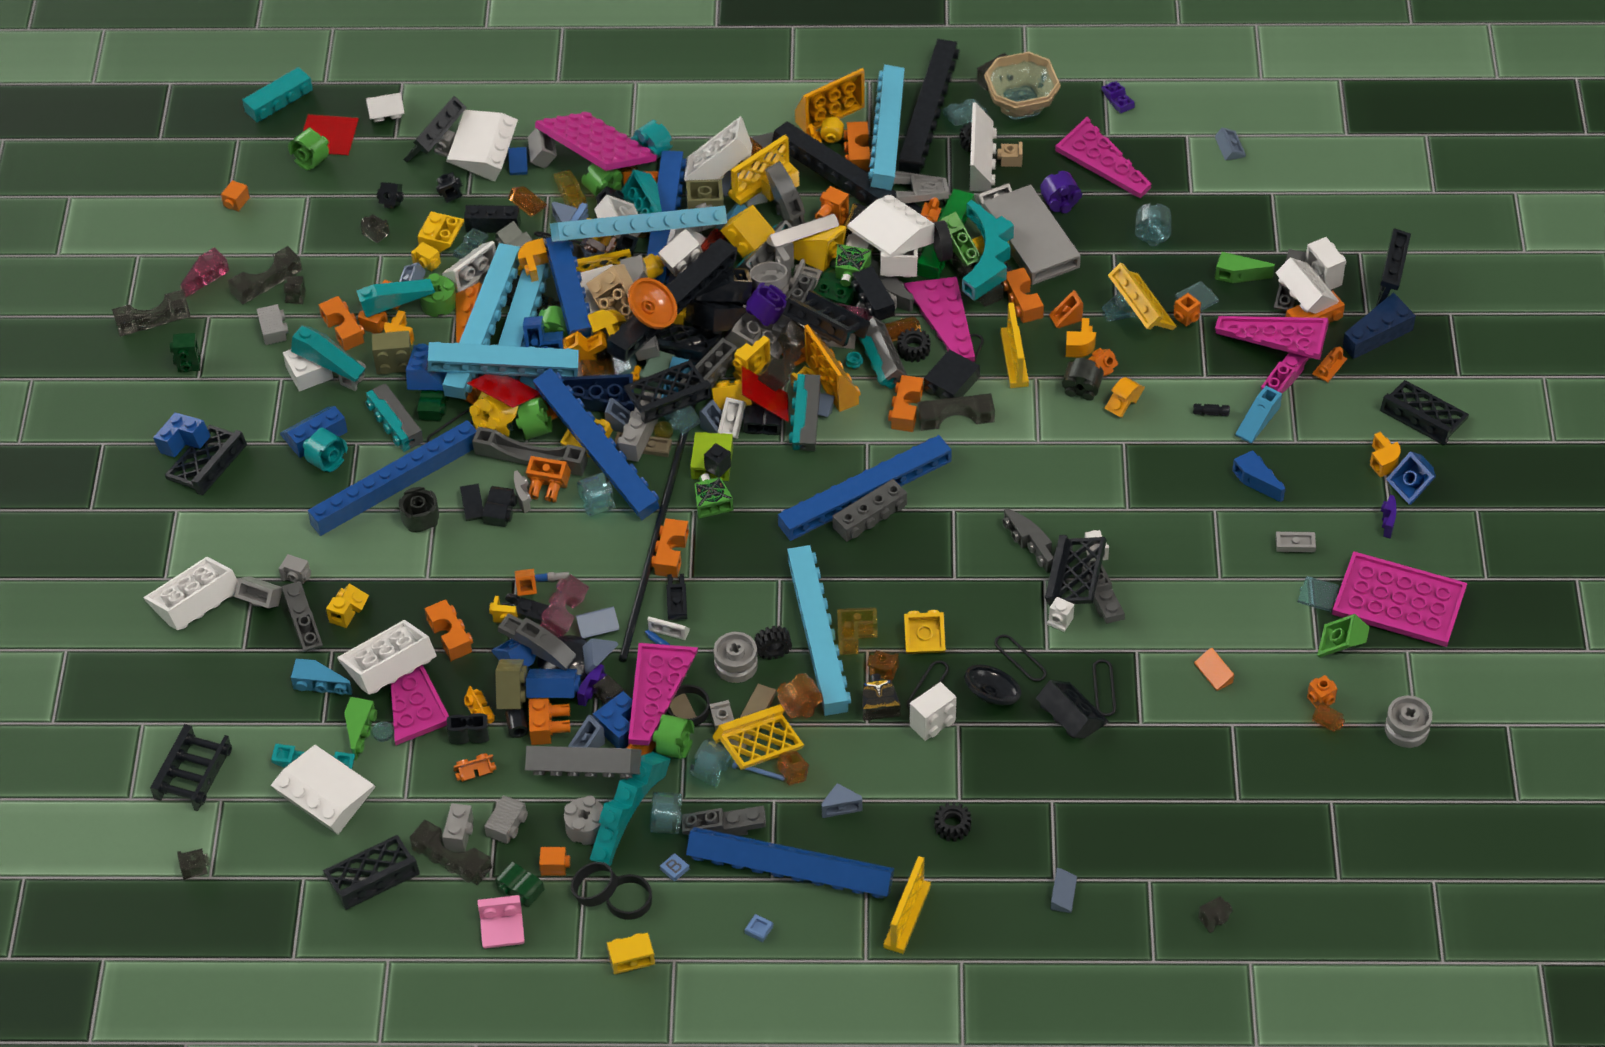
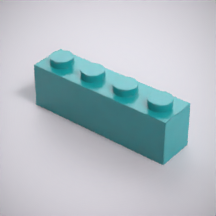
M297 67L242 99L245 112L254 121H261L312 91L311 77Z

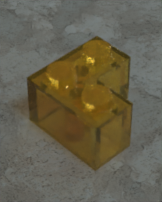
M877 608L837 609L840 655L859 654L858 638L877 637Z

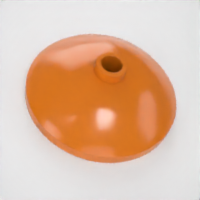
M640 278L630 286L628 290V303L632 313L641 323L653 329H664L675 321L677 317L676 300L664 284L652 278Z

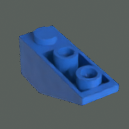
M1253 450L1234 459L1232 471L1244 485L1279 502L1284 500V484L1277 480L1273 471L1267 468L1262 458L1257 456Z

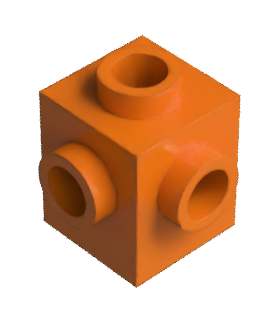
M1185 294L1175 301L1174 317L1185 326L1196 322L1200 317L1201 302L1191 294Z
M1099 348L1092 352V356L1089 358V360L1096 363V367L1100 368L1101 366L1104 371L1103 376L1111 374L1114 371L1113 368L1118 365L1115 354L1110 349L1102 350Z
M1326 675L1315 678L1309 683L1307 698L1318 711H1321L1335 703L1337 686Z

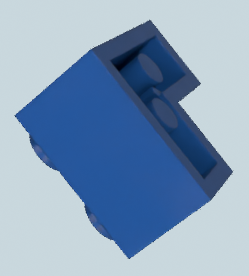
M543 316L524 317L523 332L526 347L564 349L563 331L545 333Z
M175 412L153 439L161 454L176 457L185 445L200 449L211 435L204 420Z
M624 691L593 713V717L604 729V737L616 748H626L630 745L628 744L633 700Z

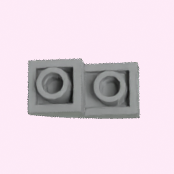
M517 470L514 472L515 492L522 511L526 513L531 510L530 502L532 501L527 489L529 483L527 478L521 476Z

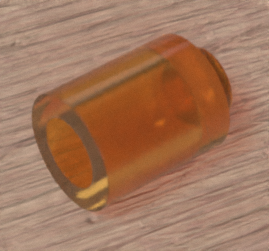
M1323 703L1319 704L1312 717V721L1333 732L1337 729L1340 730L1345 722L1342 713Z

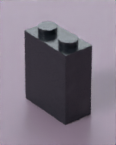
M949 349L924 377V390L931 395L939 397L945 403L955 406L980 378V365Z

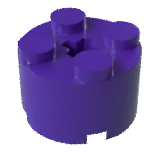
M1058 171L1059 174L1053 175L1052 173L1043 180L1040 186L1041 195L1052 211L1068 213L1078 200L1081 199L1082 193L1069 172Z
M760 283L747 300L746 311L758 318L764 326L775 324L784 312L787 303L785 299L787 297L776 286L770 284L768 287L765 286V283Z

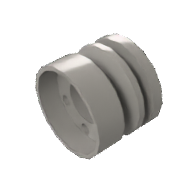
M763 262L755 265L750 270L749 274L752 280L751 293L754 292L760 283H765V286L768 287L770 284L776 286L787 297L789 285L788 271L785 265L778 262Z

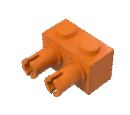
M830 186L826 192L824 191L821 194V208L815 214V219L835 214L839 225H844L849 216V194Z
M535 456L530 457L526 474L531 482L528 490L531 499L533 497L535 500L539 498L541 486L544 484L549 485L545 500L551 502V499H553V503L557 501L559 489L561 487L567 488L571 470L567 462Z
M549 698L529 699L531 745L552 744L551 735L553 733H571L570 720H551L552 717L570 716L569 703L551 705Z

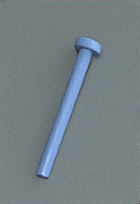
M733 761L732 768H733V769H736L737 767L739 768V766L736 764V762ZM753 766L745 769L785 781L786 777Z

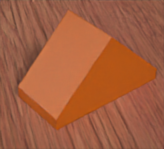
M1075 290L1049 314L1057 328L1082 321L1083 302Z

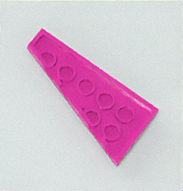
M1088 117L1055 146L1056 152L1138 198H1141L1151 189V183L1140 171H1136L1132 167V163L1122 156L1121 151L1107 137L1100 133V129L1097 126L1094 127L1090 123L1091 120Z
M957 277L903 283L905 289L912 293L914 297L913 303H916L932 330L936 331L940 341H943L946 345L947 351L950 349L975 362V354Z
M1218 316L1215 330L1216 334L1320 360L1329 323L1328 318Z
M649 643L638 644L628 744L649 746L654 731L660 725L661 716L665 715L698 653V647Z
M423 665L415 668L412 673L405 674L399 677L396 682L391 683L395 745L447 725V717L449 715Z

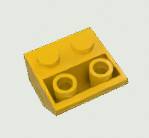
M431 211L417 236L418 244L420 245L424 242L438 250L439 253L448 249L461 229L464 219Z
M737 378L733 383H730L729 380L719 381L712 388L713 399L721 410L724 408L726 397L744 401L746 406L754 404L752 400L742 395V378Z

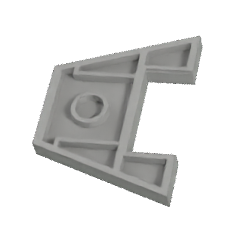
M895 171L893 184H911L912 191H896L895 198L902 203L930 201L934 197L939 200L949 198L946 178Z

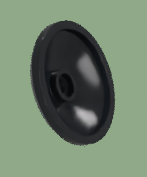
M574 635L557 637L576 654L568 669H577V675H581V682L584 681L588 674L584 668L583 645L588 641ZM538 657L539 669H561Z
M972 665L964 674L965 682L970 691L979 699L989 704L1011 705L1016 703L1021 696L1019 684L1010 675L995 667Z

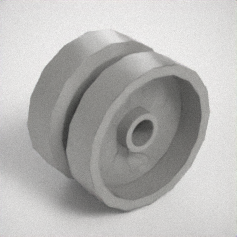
M730 632L719 637L715 642L713 650L716 673L721 679L727 682L740 683L753 677L757 671L758 658L757 646L751 636L743 632Z
M1406 695L1392 701L1388 707L1385 722L1387 737L1394 744L1406 748L1417 747L1424 743L1429 736L1432 722L1430 706L1416 696Z

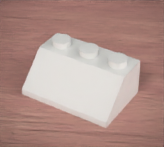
M490 241L481 244L442 273V276L453 281L455 294L475 285L482 273L488 271L496 252L495 242Z
M1290 257L1276 272L1279 282L1283 286L1288 287L1290 290L1289 294L1294 299H1298L1301 303L1300 307L1307 313L1312 312L1316 314L1339 302L1337 297L1306 262Z

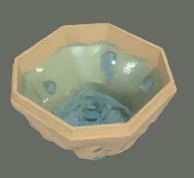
M1031 52L996 58L984 75L995 105L1000 106L1001 112L1008 115L1011 119L1038 115L1041 110L1050 106L1061 87L1050 60Z

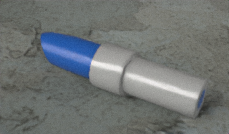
M548 572L535 575L537 582H555V580L570 579L569 572Z

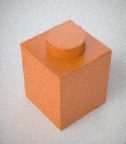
M233 180L221 193L224 207L238 212L250 198L247 185Z
M534 569L515 571L517 595L537 594Z
M541 847L539 863L541 876H566V868H570V855L566 854V847Z

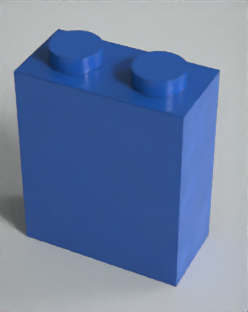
M530 669L526 677V698H574L581 686V675H577V669H567L566 671L563 669Z

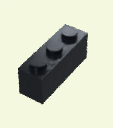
M465 206L464 222L466 233H497L513 221L520 229L519 206Z
M873 266L852 273L853 281H851V287L854 292L858 293L859 301L865 305L868 316L875 317L880 321L895 316V303Z

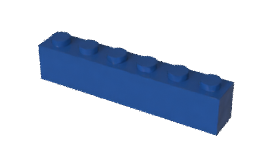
M551 237L546 238V251L568 336L579 331L584 337H590L592 327L587 316L590 313L589 303H585L584 300L586 298L585 288L580 285V282H582L581 273L576 270V267H578L577 258L572 255V252H574L573 243L569 240L552 242Z

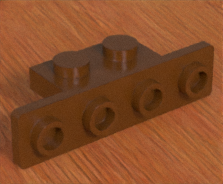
M602 237L600 242L593 238H585L581 244L584 245L583 249L592 254H606L614 250L617 244L615 242L617 237Z

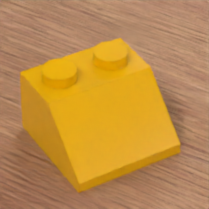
M754 205L749 206L730 218L727 224L720 230L729 242L737 248L738 253L742 257L755 251L767 240L770 234L775 233L774 229Z

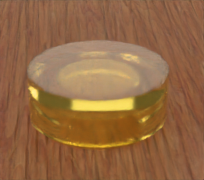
M659 422L654 427V434L656 437L669 439L673 435V427L669 422Z

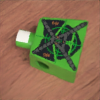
M838 244L835 269L836 278L841 279V285L845 287L850 286L851 281H853L852 273L869 268L872 262V250Z
M709 474L701 475L699 477L700 482L695 483L698 519L733 511V498L722 479L719 477L711 479Z

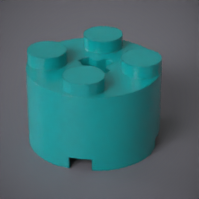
M651 120L637 129L631 140L638 141L643 147L651 149V152L656 154V159H658L662 155V150L669 151L672 149V145L670 146L672 138L663 124L658 125L655 123L656 120Z
M319 428L303 443L306 461L324 472L336 470L343 463L344 452L347 454L348 449L344 439L324 428Z

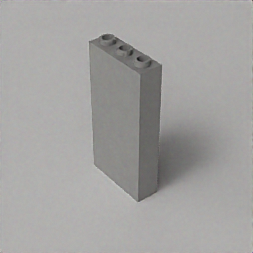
M1032 185L1021 187L983 201V209L989 214L994 215L996 219L1003 216L1013 223L1014 238L1009 240V245L1011 246L1010 254L1020 268H1025L1031 280V285L1080 268L1081 255Z

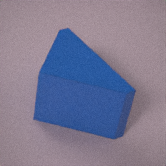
M508 148L510 175H527L528 148Z

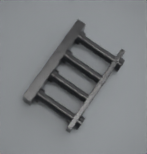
M812 290L808 291L805 302H801L793 297L788 298L783 315L803 326L808 324L816 333L842 347L847 346L851 333L864 339L870 325V321Z
M184 724L150 787L153 799L161 801L164 794L171 793L191 799L194 810L198 811L201 804L205 803L207 793L226 757L231 754L232 745L229 736L225 735L219 744L196 737L192 726ZM196 745L214 750L216 753L211 760L187 753L190 746ZM188 761L208 768L204 775H199L181 770L179 766L182 762ZM175 777L199 783L195 792L170 785Z

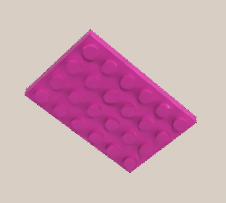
M589 112L557 116L556 118H544V120H538L535 123V128L605 171L655 162L657 155L653 154L651 149L643 147L638 141L631 140L626 134L618 132L614 127L608 126L603 123V120L593 117Z
M1353 551L1332 610V615L1344 618L1356 614L1367 625L1447 647L1467 583Z

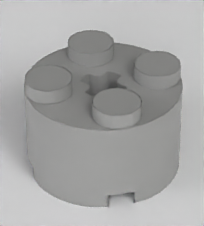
M593 796L575 799L565 806L564 821L567 836L571 841L580 842L582 845L595 843L601 824L598 821L603 806Z

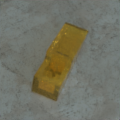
M570 169L553 174L566 205L578 208L581 203L587 204L586 197L580 189V184Z

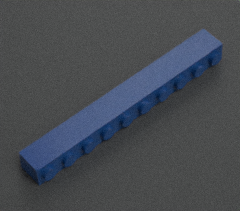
M662 150L657 182L662 212L675 211L681 208V197L679 196L683 195V184L681 182L685 181V171L683 169H686L687 159L683 157V151ZM670 230L650 232L647 255L654 254L656 256L658 254L659 256L658 252L667 245ZM665 266L663 268L664 272L656 277L655 280L666 286L669 282L670 276L668 275L670 270Z
M551 368L533 380L536 390L580 445L586 448L588 455L642 521L660 508L658 495L654 490L650 491L648 489L649 485L643 477L639 478L637 469L632 463L630 465L627 463V457L622 450L618 452L615 448L617 445L611 437L607 438L605 435L606 431L602 425H597L594 422L593 414L590 411H585V405L581 399H576L573 396L572 388L569 385H564V379L560 373H555Z
M467 420L310 508L308 510L310 524L320 536L324 535L474 449L472 441L477 430Z
M940 435L930 438L918 446H913L911 449L897 454L871 469L864 470L862 473L850 477L822 493H817L813 497L783 510L778 514V526L786 537L792 541L832 521L833 515L892 479L900 486H903L950 463L952 449Z
M697 827L690 831L686 855L692 856L694 860L703 861L708 859L718 865L728 863L732 864L731 867L752 868L751 871L756 873L771 872L772 876H790L795 881H804L805 879L819 886L829 884L834 889L843 890L848 888L857 894H864V892L872 893V896L876 898H884V896L887 897L890 894L895 868Z

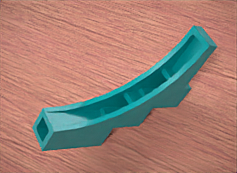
M971 200L967 203L966 216L975 223L981 232L985 248L978 264L970 273L962 278V291L975 301L1007 279V266L1004 262L1010 259L1011 246L1008 241L1014 238V225L1003 216L996 219L994 215L984 210L980 204Z
M655 752L642 755L640 774H632V778H625L619 781L614 800L603 805L598 821L601 824L590 860L611 865L618 844L632 815L649 790L658 781L665 778L670 758Z

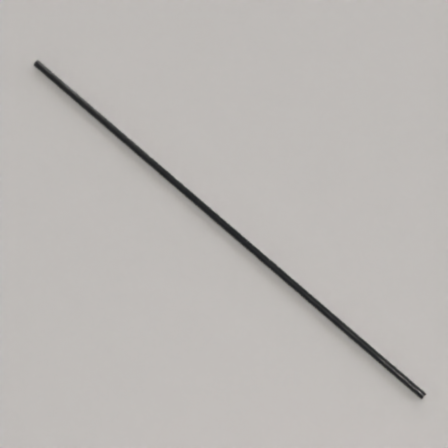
M696 404L689 406L686 411L619 656V661L621 662L627 661L652 569V557L656 554V542L660 539V526H663Z

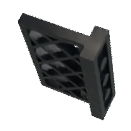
M453 96L413 142L415 146L403 160L409 162L421 150L427 154L467 107Z
M1395 228L1392 231L1376 306L1388 297L1391 289L1398 291L1411 233Z
M672 323L669 327L659 331L655 336L658 338L659 351L673 354L678 358L691 360L694 365H697L720 341L723 334H712L711 331H704L702 328ZM670 334V336L661 338V336ZM692 334H699V335H696V336H693V337H690V336H689V335H692ZM697 336L699 339L702 338L703 341L696 344L691 339ZM686 337V339H683V340H680V341L677 340V339ZM689 339L692 345L682 344L679 342Z
M691 360L624 386V391L640 412L644 424L711 398L710 382L704 380ZM688 367L691 370L690 374L681 372V370ZM668 375L675 376L674 381L664 378ZM679 377L688 379L686 384L677 382ZM691 380L698 381L699 384L690 385ZM657 382L658 386H648V383ZM661 385H670L671 388L670 390L661 389ZM674 387H679V388H683V389H684V390H681V391H679V392H674V391H673V390H674ZM635 388L642 389L640 394L633 393L631 390ZM645 390L655 392L653 397L644 395ZM658 393L667 395L661 399L656 398ZM641 400L651 402L643 406L640 404Z
M1406 380L1391 394L1387 393L1383 397L1380 408L1381 412L1442 445L1448 442L1449 437L1469 417L1468 413ZM1407 388L1412 392H1404L1403 389ZM1406 398H1415V401H1407ZM1419 398H1426L1428 401H1420ZM1430 406L1432 410H1423V407ZM1435 406H1440L1444 410H1436ZM1439 415H1447L1448 419H1440ZM1451 415H1457L1461 418H1452Z
M209 425L207 427L209 433H216L217 436L210 437L205 442L206 448L196 451V447L190 446L165 474L166 479L193 488L197 494L203 496L247 446L241 431L236 430L233 433ZM229 438L226 442L221 443L222 439ZM218 441L219 444L209 447V443ZM217 451L214 455L210 456V452ZM207 454L208 457L197 459V456ZM194 457L195 461L185 463L187 459ZM207 463L203 468L199 469V465ZM196 466V470L186 472V469ZM183 470V474L174 475L176 472ZM195 476V477L192 479V481H189V480L187 479V478H189V477Z
M1059 535L1045 594V599L1049 606L1052 605L1056 597L1061 598L1068 590L1072 594L1067 598L1061 599L1073 604L1093 603L1107 542L1105 537L1069 539L1067 535ZM1094 544H1100L1093 552L1089 549ZM1073 545H1082L1075 553L1072 551ZM1087 550L1090 554L1081 560L1078 556ZM1095 558L1096 562L1088 567L1086 563ZM1077 559L1079 562L1070 568L1069 563ZM1084 566L1086 570L1077 575L1075 572ZM1091 573L1093 575L1092 579L1085 583L1082 579ZM1073 574L1076 578L1067 584L1065 582L1066 578ZM1080 582L1082 586L1074 591L1072 587ZM1086 589L1089 591L1088 597L1078 596Z
M398 835L323 870L345 910L420 874L414 856H411ZM395 843L398 844L396 851L387 850L389 846ZM374 853L380 854L377 860L369 859L370 855ZM390 855L393 858L391 862L383 861L384 856ZM398 857L406 858L398 863L396 862ZM356 862L361 863L359 869L350 868ZM366 864L375 865L372 871L364 870ZM379 866L388 867V868H386V869H384V870L378 872ZM337 871L343 872L340 878L331 876V874ZM347 873L356 874L354 880L345 879ZM361 875H367V876H369V877H367V878H365V879L359 881V878H360ZM342 884L351 885L345 889L340 890Z

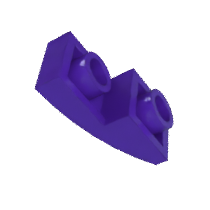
M1117 81L1110 82L1102 87L1104 95L1119 113L1135 108V102L1126 95L1125 88Z
M1391 494L1388 501H1384L1381 507V512H1383V537L1391 539L1397 511L1395 497Z
M600 664L594 668L582 682L579 692H577L578 705L586 706L588 699H592L593 692H600L601 686L605 685L607 674L604 671V665Z

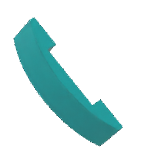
M275 743L271 762L286 768L305 752L296 751L295 746ZM335 751L333 757L352 769L355 754Z

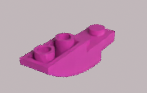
M1289 352L1282 362L1279 361L1262 384L1261 389L1263 390L1265 386H1268L1280 393H1284L1302 373L1304 365L1310 357Z

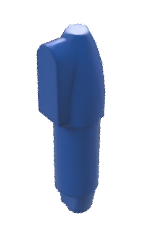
M650 630L645 631L648 638L655 644L670 645Z

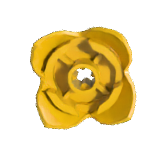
M481 392L478 400L470 407L469 411L476 430L478 427L493 429L509 437L510 432L507 424L514 420L519 406L512 408Z

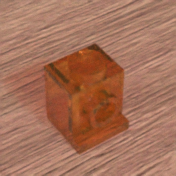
M876 650L874 655L869 656L867 666H870V675L880 674V678L892 681L899 666V654L895 653L892 655Z
M797 751L779 755L777 768L787 779V784L792 785L806 781L809 764Z

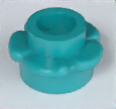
M850 352L845 358V364L849 368H859L863 364V358H861L858 352Z

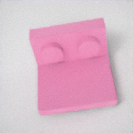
M519 895L478 900L482 946L484 949L525 943Z

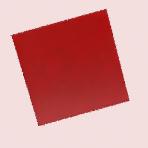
M308 115L304 130L312 128L320 136L326 137L329 142L327 145L329 154L349 155L359 118Z
M742 366V395L789 422L788 393Z
M485 374L467 383L512 408L540 395L537 390L508 375Z

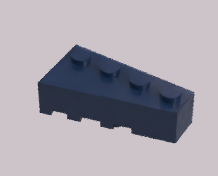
M1393 292L1345 332L1343 349L1355 359L1413 331L1416 315Z
M633 374L562 377L564 385H569L572 388L573 396L576 399H581L585 405L584 409L605 412L610 398L616 400L630 412L635 409V405L624 391L625 385L633 383Z

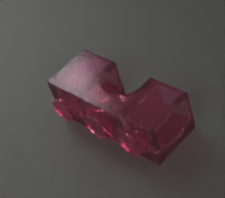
M571 574L565 579L561 578L556 585L557 591L549 599L550 605L541 616L543 620L540 626L556 637L567 633L575 616L567 611L565 604L575 608L583 601L589 589V586Z

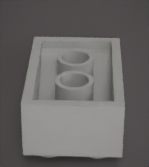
M747 311L730 331H727L724 337L725 340L741 348L746 343L753 346L755 341L766 336L770 339V357L774 361H778L788 340L772 334L774 324L764 326L758 318Z

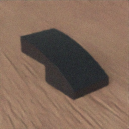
M479 483L461 486L460 491L466 521L482 519L483 504Z

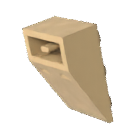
M624 264L613 265L587 282L586 285L600 310L612 309L620 312L626 319L621 325L630 320L633 313L628 303V290L633 284V280Z

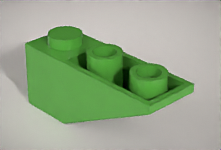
M957 212L940 219V221L945 220L948 225L953 252L966 267L979 261L981 255Z
M1221 252L1216 266L1215 279L1229 283L1273 278L1275 264Z
M350 697L344 714L352 754H355L354 760L357 761L359 754L363 753L364 741L370 735L371 723L376 720L377 710L375 709L374 701Z

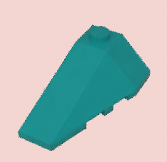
M633 169L621 190L625 201L634 204L638 214L662 212L658 186L650 173Z
M430 279L373 284L357 290L366 318L435 293Z
M301 326L292 336V353L354 382L365 371V368L337 343L316 329Z

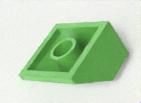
M1356 614L1324 624L1317 656L1323 657L1366 643L1370 627Z

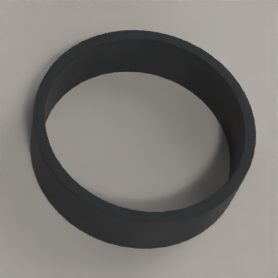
M945 220L933 222L935 224L933 245L937 258L940 262L951 260L953 258V246L948 225Z
M681 685L674 698L681 694L693 693L701 696L707 703V707L702 714L688 719L693 721L694 726L703 723L709 716V696L705 690L696 685ZM668 708L666 711L667 715L675 716Z
M592 862L583 866L574 875L571 882V891L580 904L590 907L597 906L607 901L614 894L618 884L617 876L608 864ZM597 871L610 872V881L603 891L592 897L578 896L579 886L587 876Z
M634 874L617 877V887L625 883L639 884L648 891L649 898L641 908L634 911L619 910L608 899L607 906L610 912L624 920H633L645 915L652 905V891L649 883L644 878Z

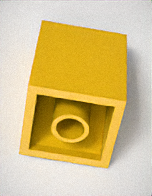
M839 225L838 227L793 241L794 259L799 261L805 259V264L821 271L826 270L832 258H835L837 255L838 244L844 245L847 227Z

